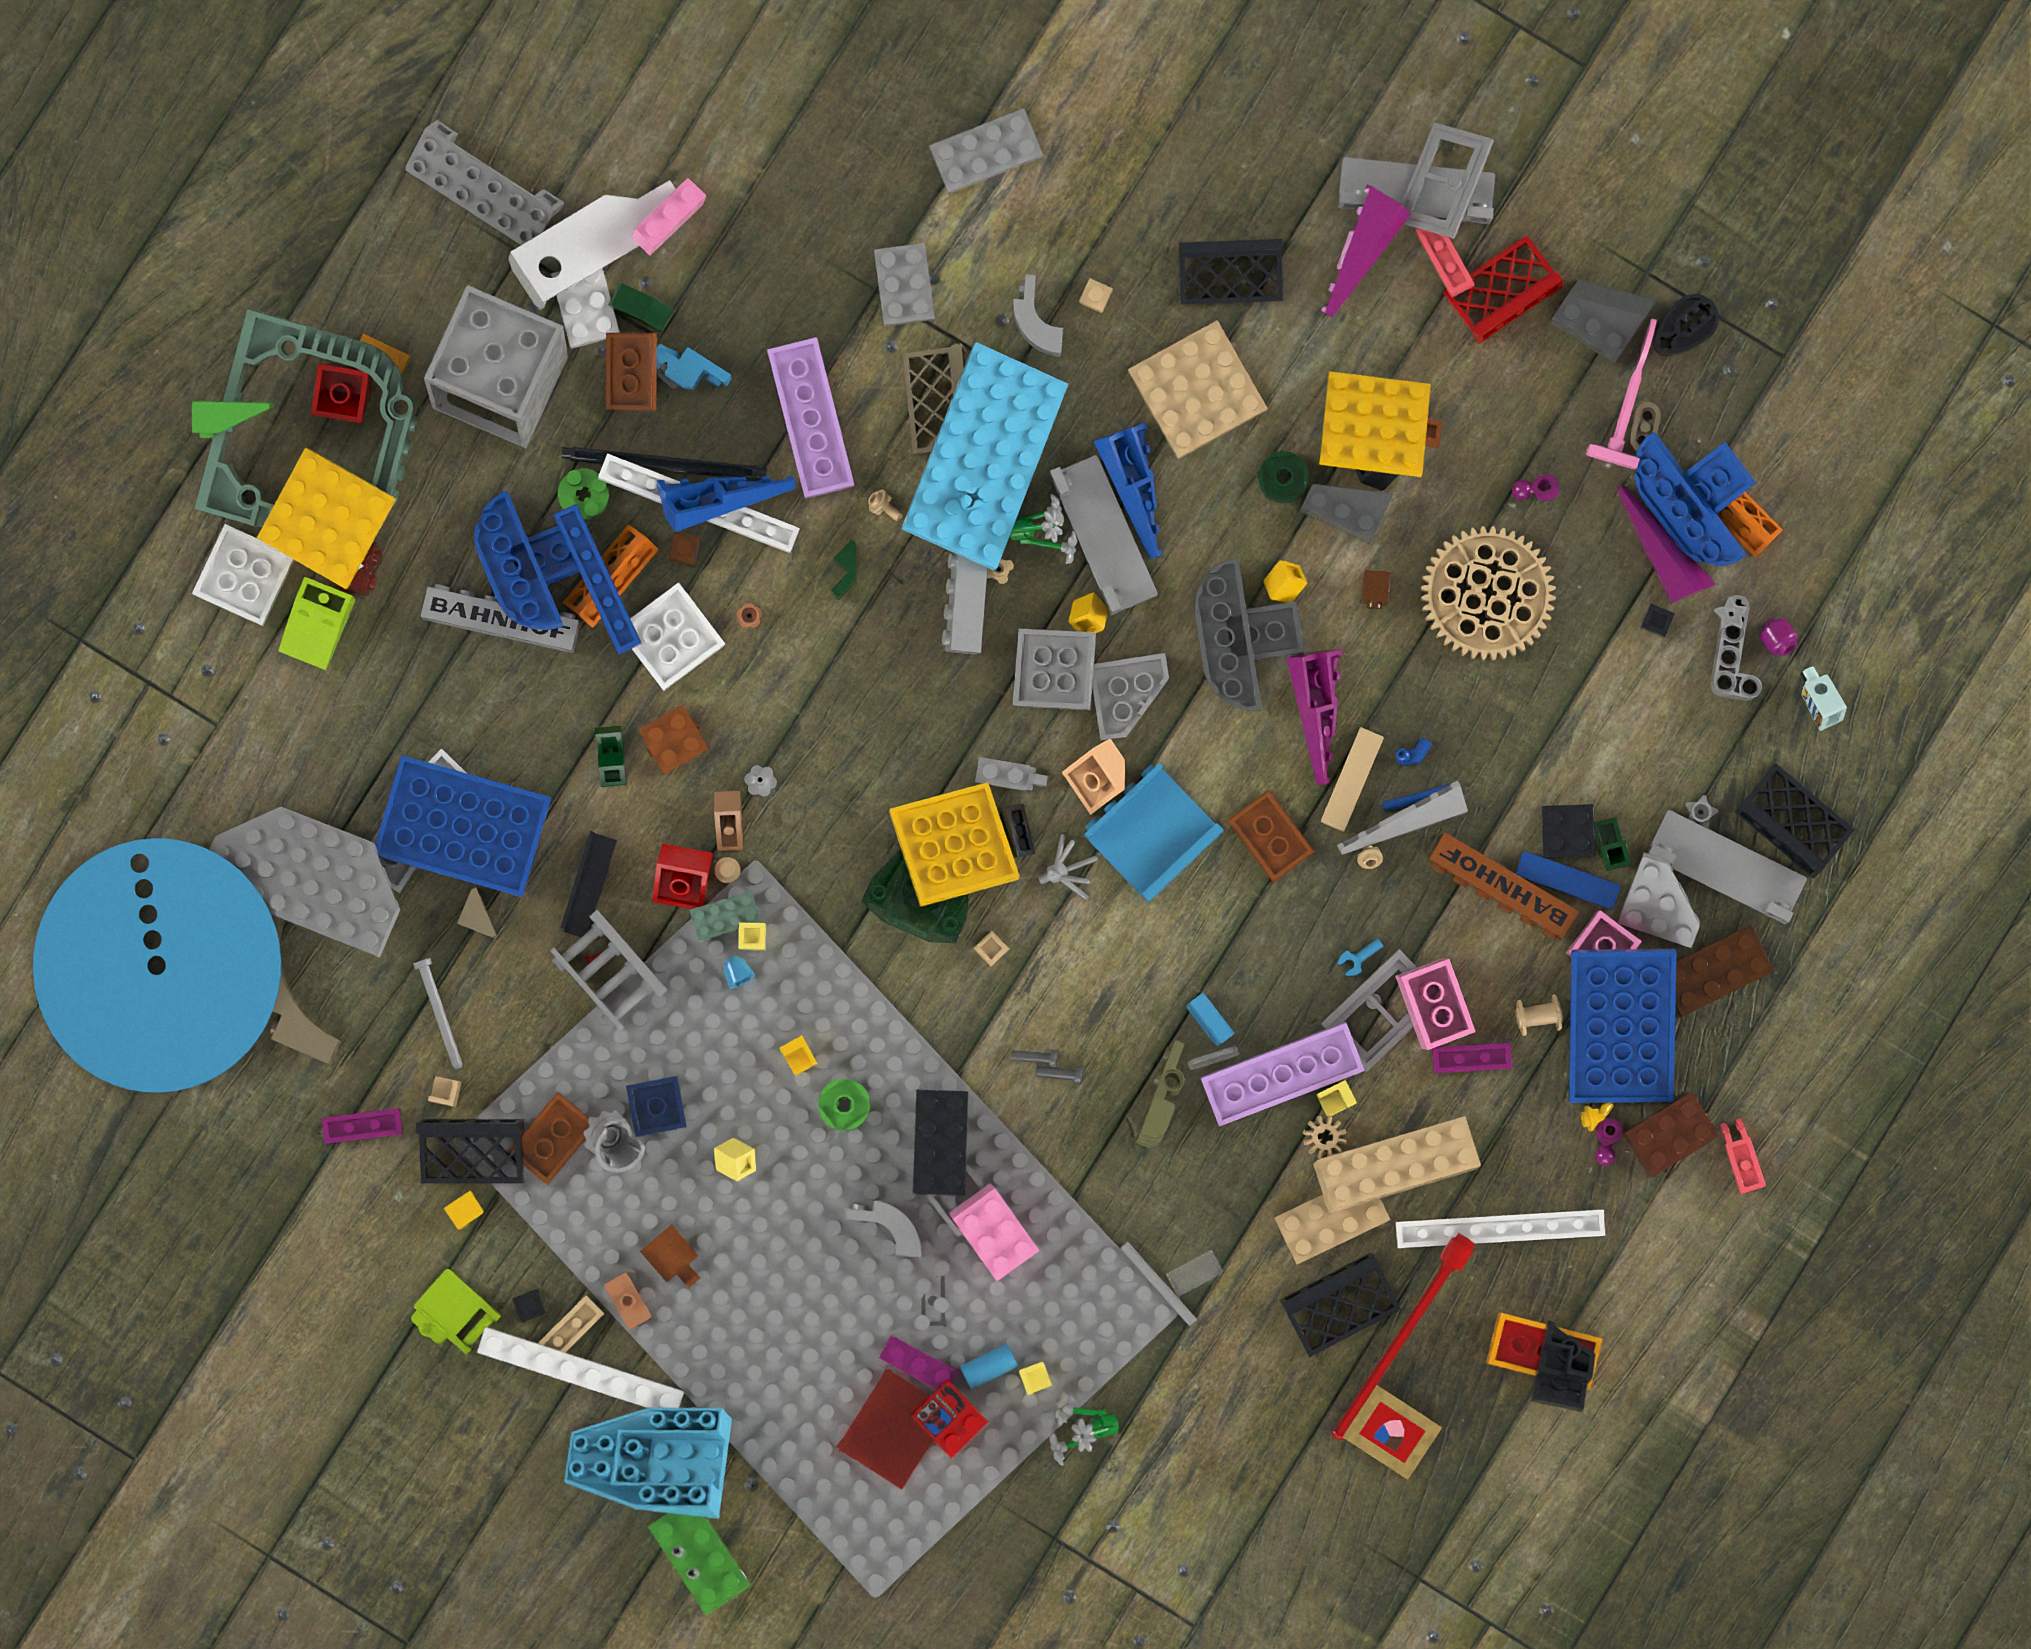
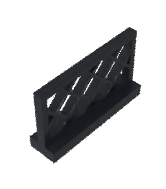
M1282 239L1178 243L1181 305L1283 301ZM1261 255L1257 261L1251 257ZM1265 255H1276V267L1268 273L1259 262ZM1236 256L1231 262L1226 258ZM1240 256H1247L1254 263L1245 274L1233 265ZM1203 257H1210L1206 262L1200 259ZM1214 257H1221L1228 263L1219 275L1208 266ZM1185 258H1196L1203 266L1192 276L1185 269ZM1230 266L1241 276L1232 288L1221 278ZM1255 266L1267 275L1258 286L1246 277ZM1204 268L1208 269L1216 277L1207 288L1195 279ZM1276 270H1277V280L1272 276V274H1273ZM1185 274L1191 278L1186 284ZM1270 278L1277 285V296H1266L1259 288ZM1243 279L1254 288L1248 297H1241L1234 291ZM1217 280L1229 289L1222 298H1215L1208 291ZM1194 281L1203 292L1197 299H1186V287ZM1231 292L1236 296L1232 298H1226ZM1256 292L1262 295L1260 297H1252ZM1205 293H1207L1211 297L1201 299Z
M1776 763L1735 810L1737 815L1812 878H1815L1822 872L1826 864L1855 830ZM1774 773H1777L1783 779L1784 788L1771 789L1770 778ZM1785 792L1786 806L1773 807L1772 793ZM1790 792H1799L1803 795L1804 805H1791ZM1767 793L1769 807H1759L1752 799L1756 794ZM1818 808L1822 811L1824 821L1811 822L1809 809ZM1805 809L1806 823H1793L1792 810ZM1787 810L1788 824H1779L1775 820L1774 811ZM1829 825H1838L1845 831V834L1841 838L1831 839ZM1811 826H1824L1826 839L1813 840ZM1794 827H1807L1808 840L1799 841L1795 837ZM1826 843L1828 854L1823 860L1815 854L1814 844Z
M524 1119L420 1120L416 1123V1134H419L421 1183L522 1184L524 1182L522 1143ZM426 1137H435L442 1144L435 1154L427 1147ZM442 1137H450V1138L446 1141V1140H444ZM454 1137H460L468 1144L460 1154L449 1144ZM480 1137H486L493 1144L485 1154L474 1144ZM493 1137H500V1139L496 1141ZM505 1137H515L516 1148L511 1154L499 1144ZM470 1147L481 1157L473 1167L462 1157ZM495 1147L506 1157L498 1167L487 1157ZM444 1148L456 1157L448 1167L437 1157ZM432 1160L444 1170L438 1177H428V1165ZM458 1160L469 1170L463 1177H457L450 1170ZM483 1160L494 1170L489 1177H483L475 1170ZM508 1160L516 1167L517 1177H508L501 1170ZM445 1173H447L450 1177H443V1176H444Z
M1371 1252L1279 1300L1309 1357L1401 1310L1375 1255ZM1376 1271L1379 1277L1377 1289L1363 1286L1366 1275ZM1382 1285L1386 1292L1380 1291ZM1345 1286L1358 1287L1354 1301L1340 1298ZM1362 1289L1375 1293L1371 1307L1357 1303ZM1337 1291L1336 1296L1330 1295V1294H1332V1293H1334V1292ZM1379 1294L1389 1297L1393 1306L1384 1311L1376 1309L1375 1305ZM1328 1297L1335 1300L1331 1313L1317 1310L1321 1299ZM1339 1301L1352 1305L1348 1319L1334 1315ZM1315 1303L1313 1308L1307 1307ZM1356 1306L1369 1310L1367 1319L1362 1323L1352 1321ZM1302 1309L1312 1312L1308 1325L1297 1323L1293 1314ZM1373 1312L1379 1313L1372 1317ZM1316 1313L1329 1317L1325 1331L1311 1327ZM1333 1318L1346 1322L1343 1333L1339 1335L1329 1333ZM1350 1324L1356 1325L1349 1329ZM1300 1327L1306 1329L1304 1335H1303V1333H1302ZM1310 1330L1323 1334L1321 1344L1312 1349L1307 1342ZM1327 1336L1333 1337L1326 1341Z

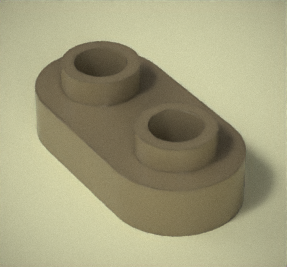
M1642 403L1634 413L1629 445L1636 453L1640 447L1637 442L1639 437L1646 438L1653 432L1658 433L1661 412L1654 403ZM1645 412L1649 413L1651 420H1644L1642 414Z

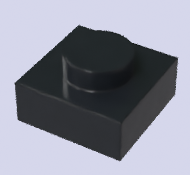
M1650 604L1640 628L1664 638L1675 613Z
M537 1289L512 1298L522 1323L547 1313Z

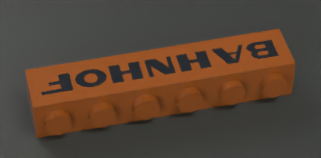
M1446 832L1442 835L1427 860L1432 863L1430 868L1442 875L1447 872L1454 876L1453 881L1464 888L1469 885L1476 889L1475 894L1486 901L1491 898L1498 902L1497 907L1508 914H1511L1512 911L1521 916L1519 919L1521 922L1532 928L1534 924L1543 929V935L1554 941L1556 938L1560 940L1564 938L1579 912Z

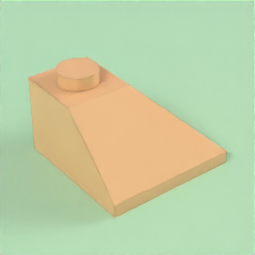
M1111 739L1092 748L1062 772L1090 815L1125 790V759Z

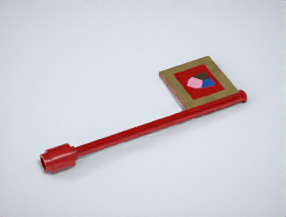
M1459 1232L1455 1237L1452 1236L1439 1256L1443 1260L1441 1262L1442 1267L1336 1428L1331 1430L1334 1438L1338 1440L1345 1438L1407 1480L1442 1427L1377 1384L1450 1273H1454L1456 1269L1461 1271L1474 1252L1473 1247L1475 1243Z

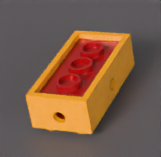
M1498 1313L1486 1363L1535 1376L1546 1324ZM1559 1328L1565 1334L1571 1335L1578 1340L1580 1345L1586 1346L1596 1354L1594 1376L1602 1339ZM1592 1380L1587 1384L1588 1390L1591 1388Z

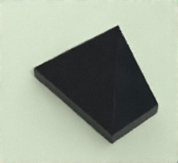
M1024 804L1002 807L999 816L1013 857L1035 854Z

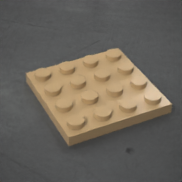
M1218 320L1128 369L1130 376L1177 459L1268 409Z

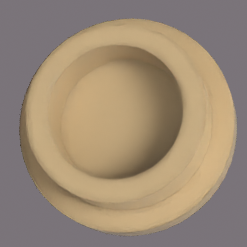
M725 857L716 863L715 875L718 880L723 883H732L738 879L741 869L735 859Z

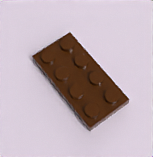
M1751 925L1676 962L1675 1007L1680 1017L1774 972Z

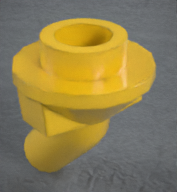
M1603 1103L1599 1110L1585 1106L1584 1112H1581L1583 1127H1587L1590 1132L1593 1131L1598 1123L1607 1117L1614 1107L1613 1103Z

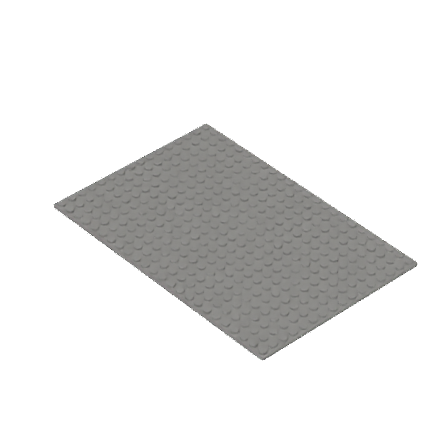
M753 861L740 873L736 881L729 883L708 904L752 891L761 923L766 924V951H740L739 930L699 942L691 918L644 962L666 987L667 991L662 996H659L654 991L652 994L648 993L618 1019L625 1027L622 1031L616 1026L612 1029L602 1019L605 1013L597 1005L475 1119H524L523 1134L553 1096L559 1092L589 1118L599 1117L602 1111L613 1113L614 1110L618 1111L626 1119L631 1128L632 1136L635 1137L626 1086L678 1076L687 1128L635 1137L644 1143L645 1152L641 1160L633 1168L619 1173L605 1170L598 1163L596 1155L585 1147V1140L549 1185L544 1183L524 1165V1182L522 1184H491L698 1408H722L732 1418L729 1442L868 1593L876 1598L1041 1445L1050 1434L1060 1427L1055 1413L1059 1409L1056 1406V1402L1060 1400L1062 1392H1065V1396L1070 1395L1068 1404L1073 1405L1075 1408H1080L1173 1321L1178 1313L1134 1263L759 861ZM738 955L739 958H744L756 976L742 986L730 989L723 970L725 966L724 961ZM639 973L631 974L602 1002L612 1012L642 985L643 977ZM802 1035L818 1064L798 1075H794L780 1047ZM849 1079L856 1081L865 1088L869 1095L870 1111L863 1124L853 1130L840 1131L834 1129L824 1122L819 1113L821 1092L825 1086L834 1080ZM916 1089L969 1091L966 1165H969L984 1186L990 1183L994 1186L1039 1249L1036 1254L998 1281L992 1276L965 1236L962 1234L960 1237H957L927 1198V1195L913 1194ZM844 1097L838 1100L840 1103L837 1107L838 1110L842 1112L844 1109V1112H848L850 1110L849 1104L852 1103L849 1098L844 1100ZM455 1137L453 1140L461 1152L468 1146L460 1137ZM480 1137L474 1143L484 1154L493 1146L486 1137ZM493 1137L496 1141L500 1139V1137ZM505 1137L499 1144L508 1152L515 1144V1137ZM732 1138L743 1142L755 1150L756 1171L738 1181L716 1170L714 1148ZM471 1147L464 1153L473 1165L481 1159ZM496 1147L487 1156L497 1167L506 1159ZM484 1160L476 1167L484 1177H489L494 1172ZM508 1160L501 1170L508 1177H517L516 1167ZM874 1201L887 1203L899 1209L909 1218L917 1230L921 1242V1258L895 1255L896 1245L894 1237L885 1226L876 1222L846 1220L847 1209H852L853 1204L867 1205L868 1211H873ZM671 1224L699 1255L689 1264L700 1277L690 1288L683 1283L678 1275L666 1283L640 1252ZM625 1272L628 1273L652 1315V1318L631 1330L628 1329L604 1287V1284ZM941 1276H945V1298L941 1297ZM925 1294V1315H922L921 1299ZM930 1296L937 1297V1299L934 1301L933 1306L929 1305L928 1298ZM945 1312L946 1327L930 1326V1322H941V1313ZM891 1335L958 1370L960 1373L953 1385L989 1421L952 1459L910 1416L937 1389L879 1359ZM1007 1343L1018 1367L971 1390L960 1366ZM1043 1361L1052 1386L1028 1395L1019 1370Z

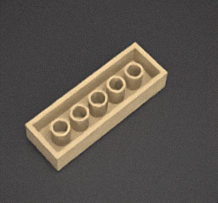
M1465 1116L1322 1158L1313 1164L1329 1213L1470 1172L1481 1166Z

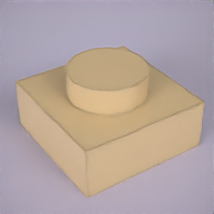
M1089 278L1079 303L1103 313L1113 288Z

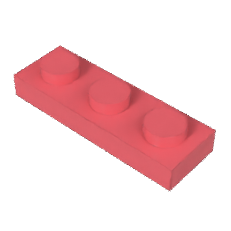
M1419 228L1415 230L1417 237L1451 298L1474 286L1472 278L1449 237Z

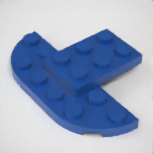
M1655 432L1647 436L1636 454V457L1640 458L1636 473L1634 474L1636 486L1646 505L1677 546L1695 561L1716 564V566L1733 564L1744 558L1747 554L1718 517L1717 513L1755 485L1756 482L1726 442L1722 443L1687 472H1684Z
M505 491L493 498L484 507L474 532L475 547L494 595L503 612L519 625L536 630H550L564 626L547 585L577 574L580 571L559 526L527 538L509 493Z

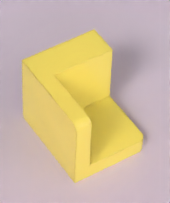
M739 923V950L766 951V924Z
M1346 1080L1316 1095L1326 1116H1333L1357 1104Z
M735 1138L714 1148L716 1170L738 1181L756 1171L754 1148Z
M1043 1361L1019 1370L1028 1395L1052 1386Z

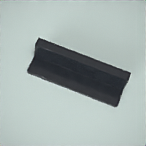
M590 831L560 931L581 938L590 930L593 920L589 916L596 911L617 840Z

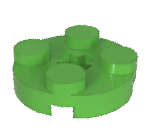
M591 469L572 470L562 479L558 487L560 506L564 510L577 504L584 521L591 520L603 513L608 506L610 492L607 483L599 480V473ZM583 488L589 489L587 492H591L590 498H585L584 501L578 500L580 496H576L577 491H582Z
M837 1079L830 1082L822 1090L819 1098V1113L828 1126L840 1131L853 1130L859 1127L866 1120L870 1111V1098L867 1091L861 1084L853 1080ZM844 1097V1100L849 1098L852 1102L849 1104L850 1110L848 1112H844V1109L841 1112L837 1108L840 1105L838 1100Z

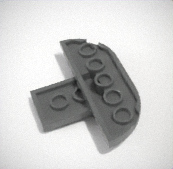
M1237 557L1224 561L1214 567L1201 582L1194 603L1197 635L1204 675L1213 692L1225 703L1235 708L1247 711H1261L1262 706L1255 661L1303 654L1304 646L1297 602L1246 609Z

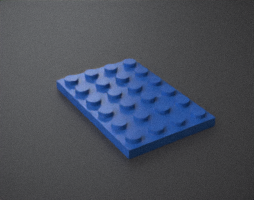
M401 755L375 844L379 853L378 856L523 897L552 798Z
M1676 949L1571 950L1570 1103L1673 1102Z

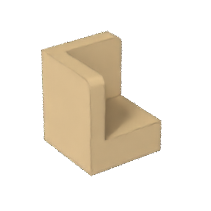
M435 1076L432 1093L428 1097V1101L456 1107L462 1082Z

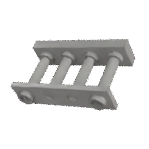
M596 910L589 916L595 922L591 925L592 929L562 955L555 948L550 950L555 956L552 961L561 971L566 969L605 1013L602 1019L611 1029L616 1026L622 1031L625 1027L618 1019L648 993L652 994L655 991L659 996H662L667 989L603 915ZM605 934L611 941L608 944L609 947L580 973H577L568 962L598 936L602 937ZM622 953L628 960L624 963L625 967L594 993L585 981L615 955L619 956ZM639 973L644 979L641 982L642 985L611 1012L602 1000L631 974Z

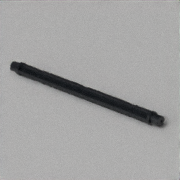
M576 446L572 448L562 447L561 452L562 459H571L572 462L580 461L603 464L607 454H610L646 469L723 477H746V479L753 481L762 479V476L767 474V468H758L757 465L750 466L587 449Z

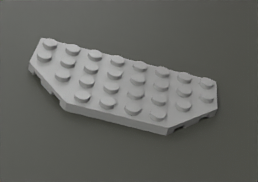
M283 807L276 808L215 836L209 850L228 860L253 883L264 899L271 915L380 958L400 908L397 900L394 898L391 884L379 859L376 845L373 842Z

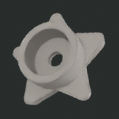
M1728 597L1723 607L1714 609V612L1721 619V629H1725L1730 625L1743 628L1741 616L1747 611L1746 606H1737L1732 597ZM1729 612H1733L1732 617L1729 616Z
M1705 795L1697 803L1686 802L1685 804L1690 812L1688 819L1695 823H1700L1705 828H1709L1710 817L1718 813V809L1708 804ZM1699 810L1703 811L1702 815L1698 813Z

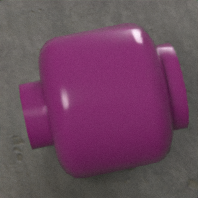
M1770 618L1761 626L1763 630L1760 633V640L1772 655L1786 656L1796 648L1798 634L1785 618L1776 620Z

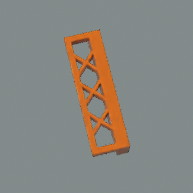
M1746 492L1717 513L1730 533L1755 558L1783 531ZM1744 506L1749 508L1752 511V514H1749L1745 510ZM1763 525H1766L1773 533L1770 535L1763 528Z
M629 524L601 556L619 596L659 550L647 537ZM633 534L635 538L630 544L625 545L627 539ZM614 556H617V559L614 561V563L608 565L610 559ZM582 578L562 603L593 628L601 619V616ZM584 595L577 606L573 605L579 596Z

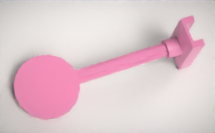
M1651 318L1646 329L1636 369L1630 378L1613 438L1610 437L1608 447L1594 444L1588 445L1586 456L1630 469H1637L1640 458L1622 452L1625 444L1623 439L1641 382L1642 367L1651 345L1656 319Z

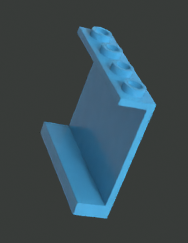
M1160 763L1156 767L1151 764L1141 773L1143 779L1137 785L1132 782L1122 791L1125 796L1118 803L1114 799L1104 808L1106 814L1100 820L1095 817L1085 826L1087 832L1084 834L1085 838L1148 903L1224 831L1218 823L1215 824L1162 769L1163 766Z

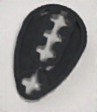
M1689 294L1680 298L1664 316L1656 331L1653 342L1655 352L1661 356L1678 355L1690 351L1708 340L1714 334L1719 324V313L1715 304L1709 298L1700 294ZM1699 305L1701 307H1709L1707 312L1709 316L1707 317L1703 314L1698 319L1699 325L1692 323L1688 328L1689 333L1687 331L1682 333L1679 331L1681 326L1679 322L1687 323L1690 319L1688 314L1696 315L1700 310ZM1675 336L1669 344L1671 349L1666 347L1660 348L1661 338L1667 340Z

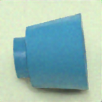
M738 955L724 961L725 966L723 970L730 989L742 986L756 976L744 958H739Z

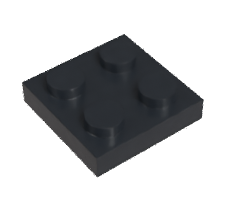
M1594 804L1542 806L1543 858L1596 856Z

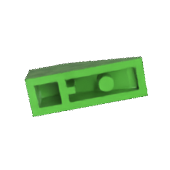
M192 401V433H200L199 438H215V433L224 432L274 408V402Z

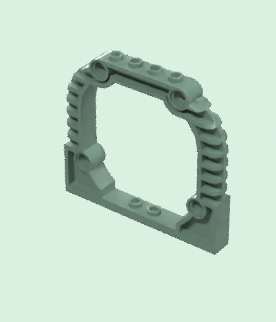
M247 309L223 401L243 402L244 393H241L248 364L259 365L275 355H278L279 358L285 361L299 359L306 353L349 365L369 374L383 390L380 411L383 419L388 423L372 485L398 499L399 491L395 489L397 482L403 479L405 473V466H402L404 456H408L410 453L412 442L409 441L411 431L415 432L419 417L415 416L417 411L416 400L413 396L406 394L405 382L396 364L386 353L369 343L254 309ZM289 340L294 342L296 346V351L292 355L287 354L285 351V344ZM399 400H404L408 404V410L405 414H401L397 410ZM236 426L224 432L215 433L195 509L249 525L263 527L275 502L265 499V491L260 485L253 483L246 485L239 477L233 464L223 461L230 432L234 433ZM248 490H252L256 494V500L253 504L248 503L245 499V493Z

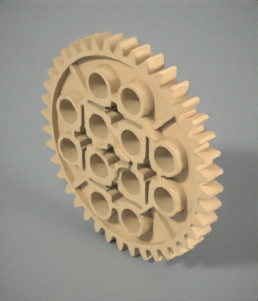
M1482 526L1479 534H1477L1474 528H1471L1470 536L1461 531V540L1455 535L1452 536L1453 545L1445 541L1443 543L1445 551L1441 549L1436 550L1439 559L1431 557L1430 562L1434 567L1426 566L1425 568L1431 575L1422 577V580L1428 583V585L1421 586L1420 590L1426 592L1427 595L1422 596L1420 599L1421 601L1428 602L1422 608V611H1430V614L1425 618L1426 621L1434 620L1430 629L1440 630L1436 637L1445 636V646L1451 642L1454 643L1452 647L1453 652L1459 647L1462 648L1461 656L1470 651L1471 659H1474L1477 653L1480 654L1481 661L1486 659L1487 654H1490L1491 660L1495 661L1497 653H1499L1502 659H1505L1506 651L1512 656L1516 655V647L1523 652L1525 650L1524 642L1531 646L1533 644L1531 636L1535 638L1541 636L1537 629L1545 630L1547 628L1542 620L1550 621L1552 617L1546 612L1553 611L1555 608L1548 604V602L1556 600L1555 596L1549 594L1556 589V586L1548 585L1554 579V576H1546V573L1551 569L1550 566H1542L1546 557L1538 559L1537 555L1540 549L1530 550L1533 542L1524 545L1523 535L1516 540L1514 539L1515 531L1506 536L1505 528H1502L1499 534H1497L1495 526L1491 527L1489 533ZM1481 547L1488 548L1491 552V557L1487 560L1481 559L1478 555V549ZM1506 553L1513 554L1516 558V563L1512 566L1506 565L1503 561V555ZM1493 563H1496L1497 568L1501 569L1495 575H1492L1491 569L1487 568V566H1491ZM1450 566L1457 567L1460 571V576L1458 578L1449 577L1447 568ZM1468 568L1465 582L1466 587L1470 588V590H1466L1462 595L1460 606L1458 607L1461 593L1460 588L1456 587V585L1462 583ZM1475 572L1482 573L1485 577V582L1483 584L1474 583L1472 574ZM1500 578L1507 579L1510 583V589L1501 590L1497 586V580ZM1518 580L1515 594L1516 599L1520 600V602H1516V604L1512 607L1510 618L1508 619L1511 605L1510 600H1508L1507 597H1510L1512 593L1515 591L1516 583ZM1491 581L1490 589L1494 596H1491L1486 603V595L1482 592L1488 588ZM1525 584L1532 585L1535 589V595L1526 596L1522 591V586ZM1443 591L1453 593L1454 601L1452 603H1445L1442 600L1441 593ZM1468 597L1478 599L1479 607L1477 609H1470L1467 606L1466 599ZM1493 603L1502 604L1504 614H1494L1491 610V605ZM1518 609L1527 610L1529 620H1519L1516 616V611ZM1481 612H1484L1485 618L1490 620L1485 621L1483 625L1479 624V619L1475 617L1479 616ZM1462 622H1470L1473 625L1474 629L1471 634H1465L1461 631L1460 624ZM1487 628H1495L1499 634L1498 639H1488L1485 630Z

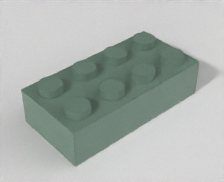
M752 891L689 910L699 942L739 930V923H761Z

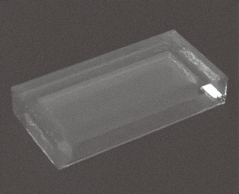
M1233 1046L1189 1060L1186 1064L1189 1072L1238 1057L1239 1052L1237 1047Z
M1210 1250L1168 1272L1166 1276L1177 1297L1224 1272L1213 1251Z

